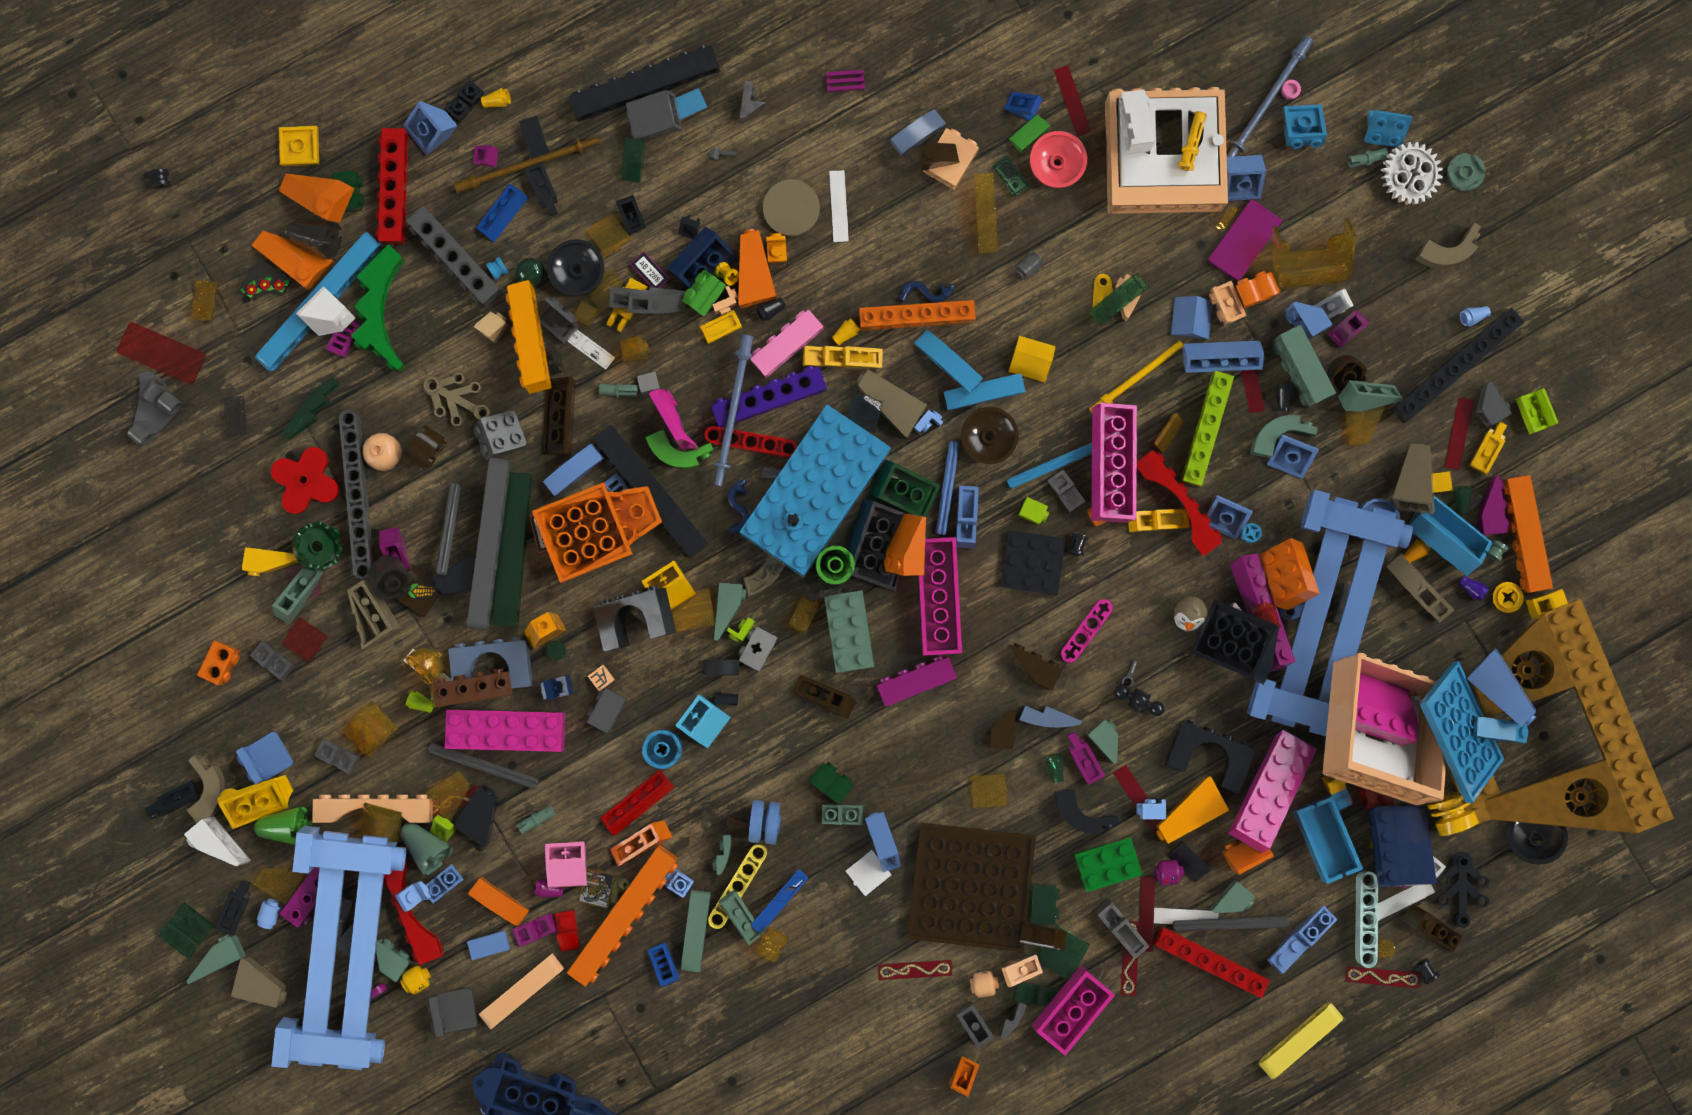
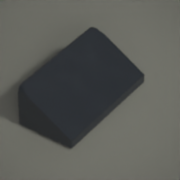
M1183 841L1168 854L1179 863V866H1183L1184 871L1195 882L1211 870Z

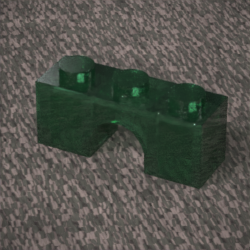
M1136 273L1089 312L1102 326L1150 287L1139 273Z

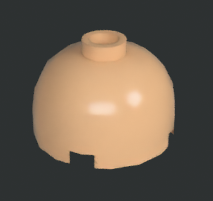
M377 433L366 439L362 447V455L369 467L377 471H388L393 469L398 461H400L402 449L400 443L393 436L386 433Z

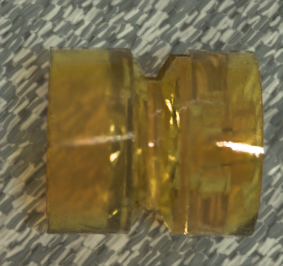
M767 926L762 935L764 940L758 942L754 951L772 962H777L781 954L780 948L785 947L789 937Z

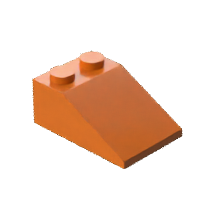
M912 514L903 515L886 551V558L884 560L886 572L903 576L924 575L926 517Z

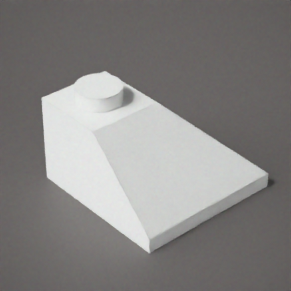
M324 286L296 313L318 336L342 332L355 319L349 310Z

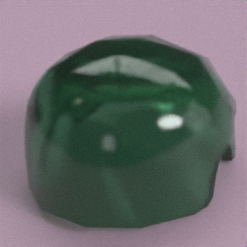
M534 257L525 258L517 265L516 277L519 282L529 280L532 286H537L543 281L546 269L541 260Z

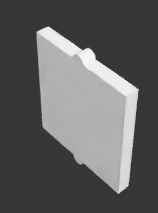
M872 850L846 870V873L854 881L853 884L857 885L865 896L891 876L889 871L883 873L878 857Z

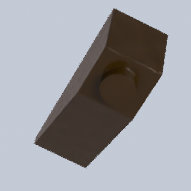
M803 675L800 676L792 691L802 698L846 719L849 718L856 704L849 694Z

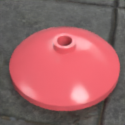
M1053 131L1040 137L1034 144L1030 154V166L1035 177L1044 185L1052 188H1065L1073 185L1082 177L1087 166V153L1082 142L1074 135L1063 131ZM1058 160L1061 164L1056 166L1054 161Z

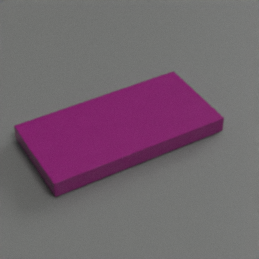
M1251 199L1207 261L1236 282L1240 281L1283 220Z

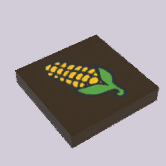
M412 565L392 597L421 616L426 617L441 592L437 593L432 583L435 581L431 575Z

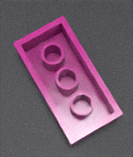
M1080 965L1031 1026L1039 1035L1066 1056L1113 999L1115 994Z

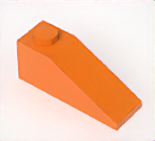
M665 820L658 821L644 827L610 850L619 867L672 838V835Z

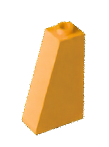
M546 612L530 621L524 631V635L534 650L567 630L558 614Z
M1205 776L1166 815V819H1162L1156 825L1158 828L1156 834L1160 841L1164 840L1165 843L1169 844L1229 811L1211 776Z

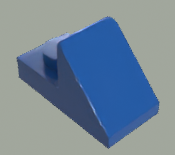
M1012 92L1004 109L1030 121L1038 111L1043 99L1039 95Z

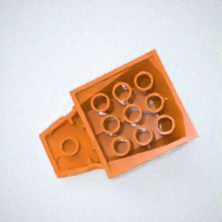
M604 482L532 511L560 583L633 555L630 545L662 522L648 486L626 489L620 492H608Z

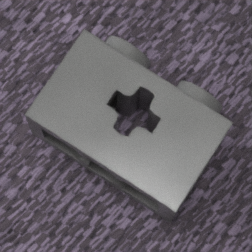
M756 627L755 630L751 629L747 636L749 642L746 647L742 646L738 656L740 657V662L760 672L778 638ZM760 643L761 652L757 651L754 654L752 645Z

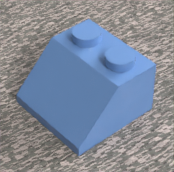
M1262 155L1227 157L1228 201L1261 199L1266 175Z

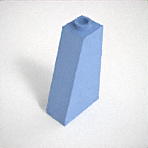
M1494 648L1468 675L1467 679L1521 727L1525 723L1529 725L1536 718L1534 715L1536 709L1499 651Z

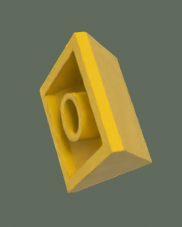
M1019 336L1008 372L1022 374V377L1045 383L1056 346Z

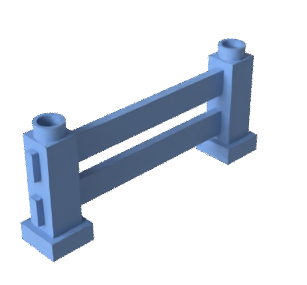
M1312 490L1308 497L1300 528L1311 532H1319L1320 528L1325 529L1313 571L1320 594L1304 603L1291 648L1295 663L1286 667L1280 689L1275 687L1276 682L1266 679L1264 685L1255 682L1247 714L1264 720L1267 714L1272 715L1271 721L1291 727H1295L1297 722L1310 726L1309 732L1326 736L1333 662L1341 660L1343 657L1354 656L1357 653L1387 547L1395 548L1399 546L1407 548L1411 540L1413 526L1404 524L1405 521L1396 519L1397 513L1373 507L1372 512L1357 508L1359 504L1357 502L1335 497L1334 501L1329 500V493ZM1349 536L1363 539V544L1319 697L1315 699L1304 696Z

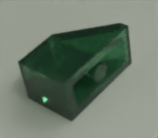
M625 137L622 156V180L641 183L646 153V143L644 140Z

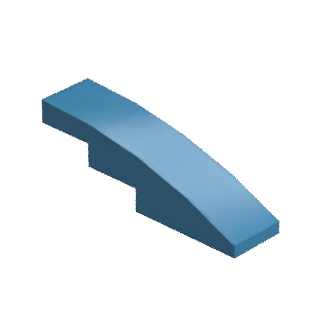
M928 329L915 341L914 344L969 393L983 380L971 366Z
M1016 374L980 382L970 393L964 387L945 391L944 395L947 409L951 411L984 402H992L1025 393L1026 391L1022 374Z

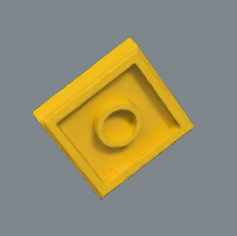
M317 126L279 127L281 166L319 165Z

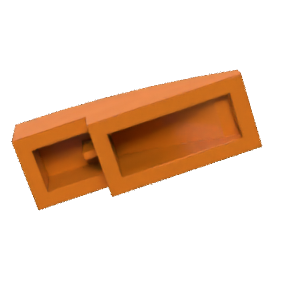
M483 877L478 879L468 893L482 905L517 927L530 911Z

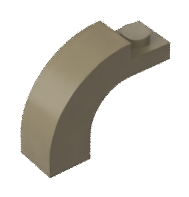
M1476 223L1469 226L1458 246L1453 248L1442 247L1431 240L1426 241L1414 260L1425 266L1438 269L1450 268L1460 264L1478 248L1473 243L1480 236L1478 231L1481 226Z
M194 755L188 761L202 778L204 789L201 798L187 811L195 822L198 823L201 819L214 817L219 811L220 806L217 798L226 789L223 773L218 765L209 767L210 763L206 757Z

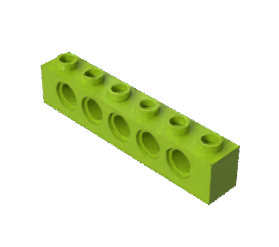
M1218 371L1211 375L1180 483L1182 482L1195 488H1199L1203 484L1234 379L1232 375Z

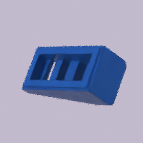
M666 943L647 950L661 987H666L681 980ZM664 951L665 954L655 958L654 954ZM665 958L667 959L666 962L658 965V961ZM667 966L670 967V969H668V970H666V971H663V972H661V970H660V969H662V968H664V967H667ZM672 973V977L664 979V976Z

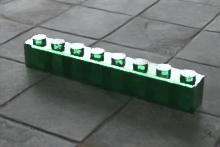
M509 473L497 562L498 571H496L495 577L496 590L493 591L492 602L495 603L494 610L491 609L490 621H493L492 625L519 627L533 475L530 473Z

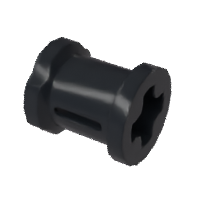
M1073 533L1071 535L1073 538L1067 552L1077 556H1084L1083 550L1088 537Z
M1428 958L1419 961L1414 966V970L1420 973L1426 985L1432 983L1440 976L1431 967Z

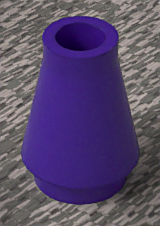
M1466 576L1458 584L1474 600L1477 599L1479 601L1484 598L1489 588L1485 587L1486 584Z

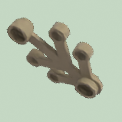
M455 373L453 376L441 380L434 376L428 377L423 383V389L425 393L431 395L435 407L434 414L438 418H443L447 414L446 409L442 407L439 394L446 397L452 417L451 424L455 427H460L463 424V418L459 416L456 403L473 412L478 420L490 416V410L485 405L477 406L460 397L469 393H480L482 386L478 382H472L468 386L449 391L443 387L454 383L457 385L463 384L465 382L463 374ZM459 375L462 376V380L460 382H456V377ZM435 383L436 388L431 390L430 385ZM475 384L479 386L477 391L472 389ZM439 409H443L442 415L437 414ZM485 410L486 415L481 417L480 411ZM455 418H460L459 424H454Z

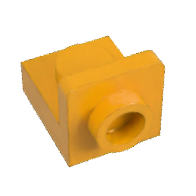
M780 233L770 234V237H766L768 263L787 262L785 236H782Z

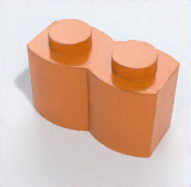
M1262 271L1254 275V279L1248 280V278L1237 282L1238 285L1235 287V290L1244 309L1280 294L1272 272L1266 273Z

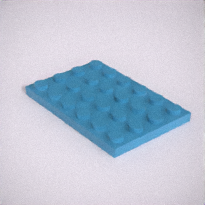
M1456 661L1449 665L1419 704L1444 755V759L1452 772V776L1459 787L1461 795L1466 803H1473L1504 758L1496 741L1474 736V718L1484 717V714L1460 662Z

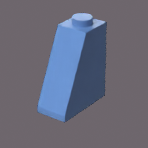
M884 812L870 814L865 820L883 873L901 867L899 853Z

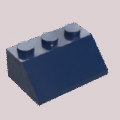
M705 226L667 269L689 289L695 283L697 275L702 273L703 270H706L718 279L715 275V268L718 264L726 262L730 266L738 256L717 233Z

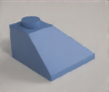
M420 101L409 115L403 127L425 155H427L450 138L457 125L446 111Z

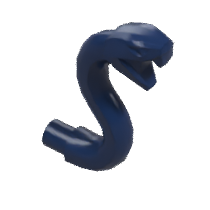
M910 281L902 287L898 300L905 303L910 292L917 288L927 301L932 303L943 302L953 293L954 285L949 284L950 287L945 288L940 284L941 294L934 296L922 282Z
M746 479L737 481L727 495L729 505L742 515V520L739 523L728 527L730 535L740 533V530L750 517L747 509L735 499V495L738 492L747 493L743 489L744 483L747 484Z

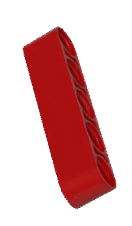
M716 426L707 428L705 431L706 441L713 446L722 447L726 428ZM733 430L732 435H736L738 440L736 443L730 444L731 449L782 458H790L797 449L796 443L790 439ZM712 431L719 433V437L715 441L709 439V434ZM749 438H755L757 440V443L754 447H748L746 445V441ZM768 441H773L775 443V448L773 450H767L765 448V444ZM787 444L794 446V451L790 454L784 452V447Z

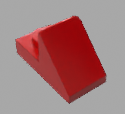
M575 909L555 913L558 931L556 937L561 951L581 948Z

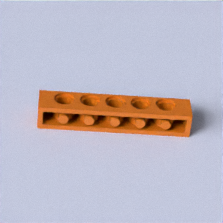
M974 300L859 308L860 329L865 331L974 323Z

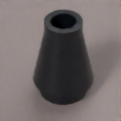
M779 297L759 304L756 311L762 321H769L786 306L783 299Z
M1278 384L1277 389H1275L1278 411H1289L1294 394L1293 385Z

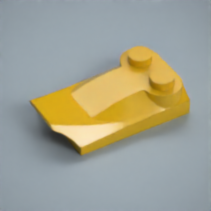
M286 775L240 790L225 789L220 793L217 801L232 829H235L259 818L287 809L293 788Z

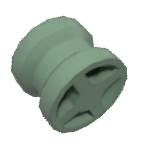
M1491 539L1490 541L1493 543L1486 556L1500 562L1502 554L1508 550V547L1495 539Z

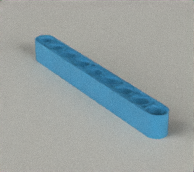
M364 233L255 356V360L269 372L275 370L311 330L296 313L323 286L338 299L357 278L356 276L380 252L382 244L369 233Z

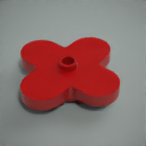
M310 447L303 452L299 462L281 458L273 463L271 467L272 478L286 486L282 496V505L287 512L301 514L307 510L312 499L323 503H330L338 497V483L324 474L329 461L328 455L324 450L318 447ZM306 477L307 482L303 484L302 481Z

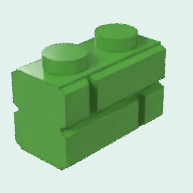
M703 270L702 273L697 275L693 286L685 292L682 301L705 317L726 285L706 270Z

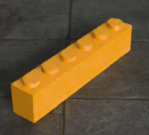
M529 280L508 285L506 300L511 307L508 313L514 325L511 327L513 337L516 338V343H514L515 352L519 355L517 366L522 374L519 377L520 384L529 394L550 389L552 387L535 289Z

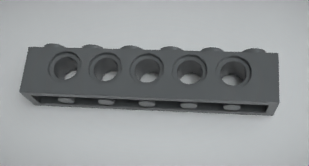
M424 206L406 220L410 224L408 229L415 236L419 234L423 238L420 242L428 250L432 248L435 251L433 256L440 264L446 263L448 266L446 270L453 278L456 275L461 280L459 284L466 292L470 290L474 294L472 298L478 305L482 303L487 307L502 293V290ZM427 226H431L432 231L429 234H424V229ZM440 240H444V246L441 248H437V242ZM452 254H457V259L454 262H450L449 257ZM466 267L470 268V273L463 276L462 270ZM478 281H482V288L478 290L475 289V283Z

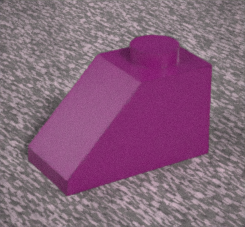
M395 527L379 531V546L391 574L409 570L410 564L405 542L399 528Z

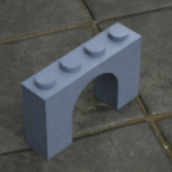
M523 637L511 638V642H504L503 639L492 640V644L486 645L484 641L473 642V646L468 647L465 646V643L454 644V648L448 649L451 680H453V676L465 675V678L473 677L472 673H474V666L477 660L486 653L494 652L506 660L512 688L533 686L528 640H523Z

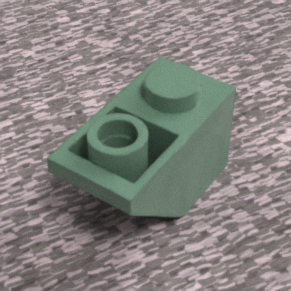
M381 938L376 943L380 972L397 982L402 978V974L408 969L413 959L410 958L408 952L402 949L399 951L393 947L394 943L390 940H383Z

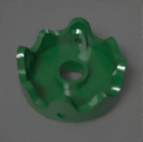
M323 522L310 523L300 528L292 542L293 553L297 561L303 567L313 571L325 570L338 563V558L343 549L338 542V536L340 535L338 529L329 527ZM312 543L318 544L319 552H315L312 549Z

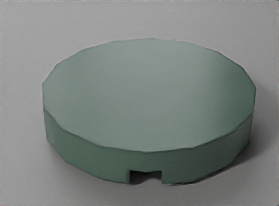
M1462 153L1454 157L1446 169V177L1449 184L1459 191L1469 192L1476 189L1483 182L1485 176L1483 161L1478 156L1468 153Z

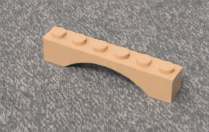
M330 794L319 795V798L313 799L312 823L336 822L349 812L365 807H377L393 811L405 818L409 823H429L433 821V798H427V794H418L416 798H408L407 794L396 795V798H389L388 794L377 795V798H370L369 794H360L358 798H350L349 794L338 795V798H331Z

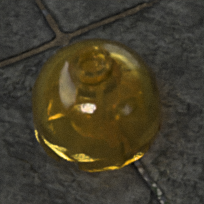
M426 647L418 648L406 657L408 665L411 668L414 666L417 676L428 685L433 684L434 679H439L444 672V664L441 660L443 656L436 649L432 651Z

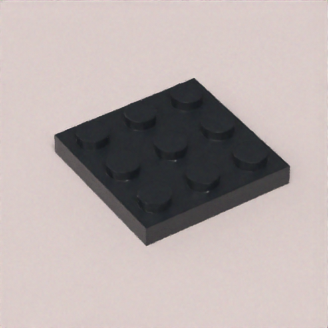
M1008 530L1000 587L1058 595L1066 538Z

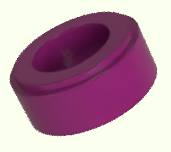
M384 983L371 990L370 1000L387 990Z

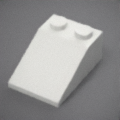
M215 817L201 819L184 834L187 837V843L192 848H196L234 866H240L251 861Z

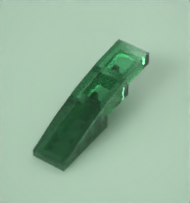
M332 376L317 388L291 418L281 437L286 441H290L318 421L319 418L316 412L330 403L327 395L342 385L340 381Z

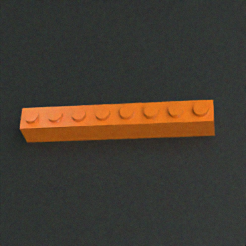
M661 845L656 848L568 970V975L585 987L589 982L591 984L594 983L599 976L596 973L600 967L605 968L610 961L608 956L611 951L615 953L622 944L619 940L623 935L627 937L633 929L630 925L634 919L638 922L644 913L642 908L645 904L649 906L656 897L653 895L657 888L661 890L667 882L664 879L668 872L672 874L677 868V856Z

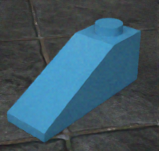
M1485 717L1474 718L1475 737L1503 743H1527V724L1521 727L1516 721Z

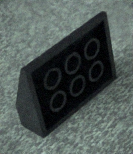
M863 499L846 547L855 561L851 577L894 592L897 591L902 575L886 572L884 560L886 558V551L905 513L875 501Z
M1214 600L1191 653L1264 685L1272 668L1279 626Z

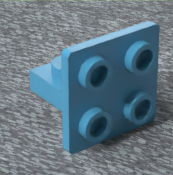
M1369 110L1367 116L1368 129L1364 142L1398 148V145L1404 142L1412 116Z

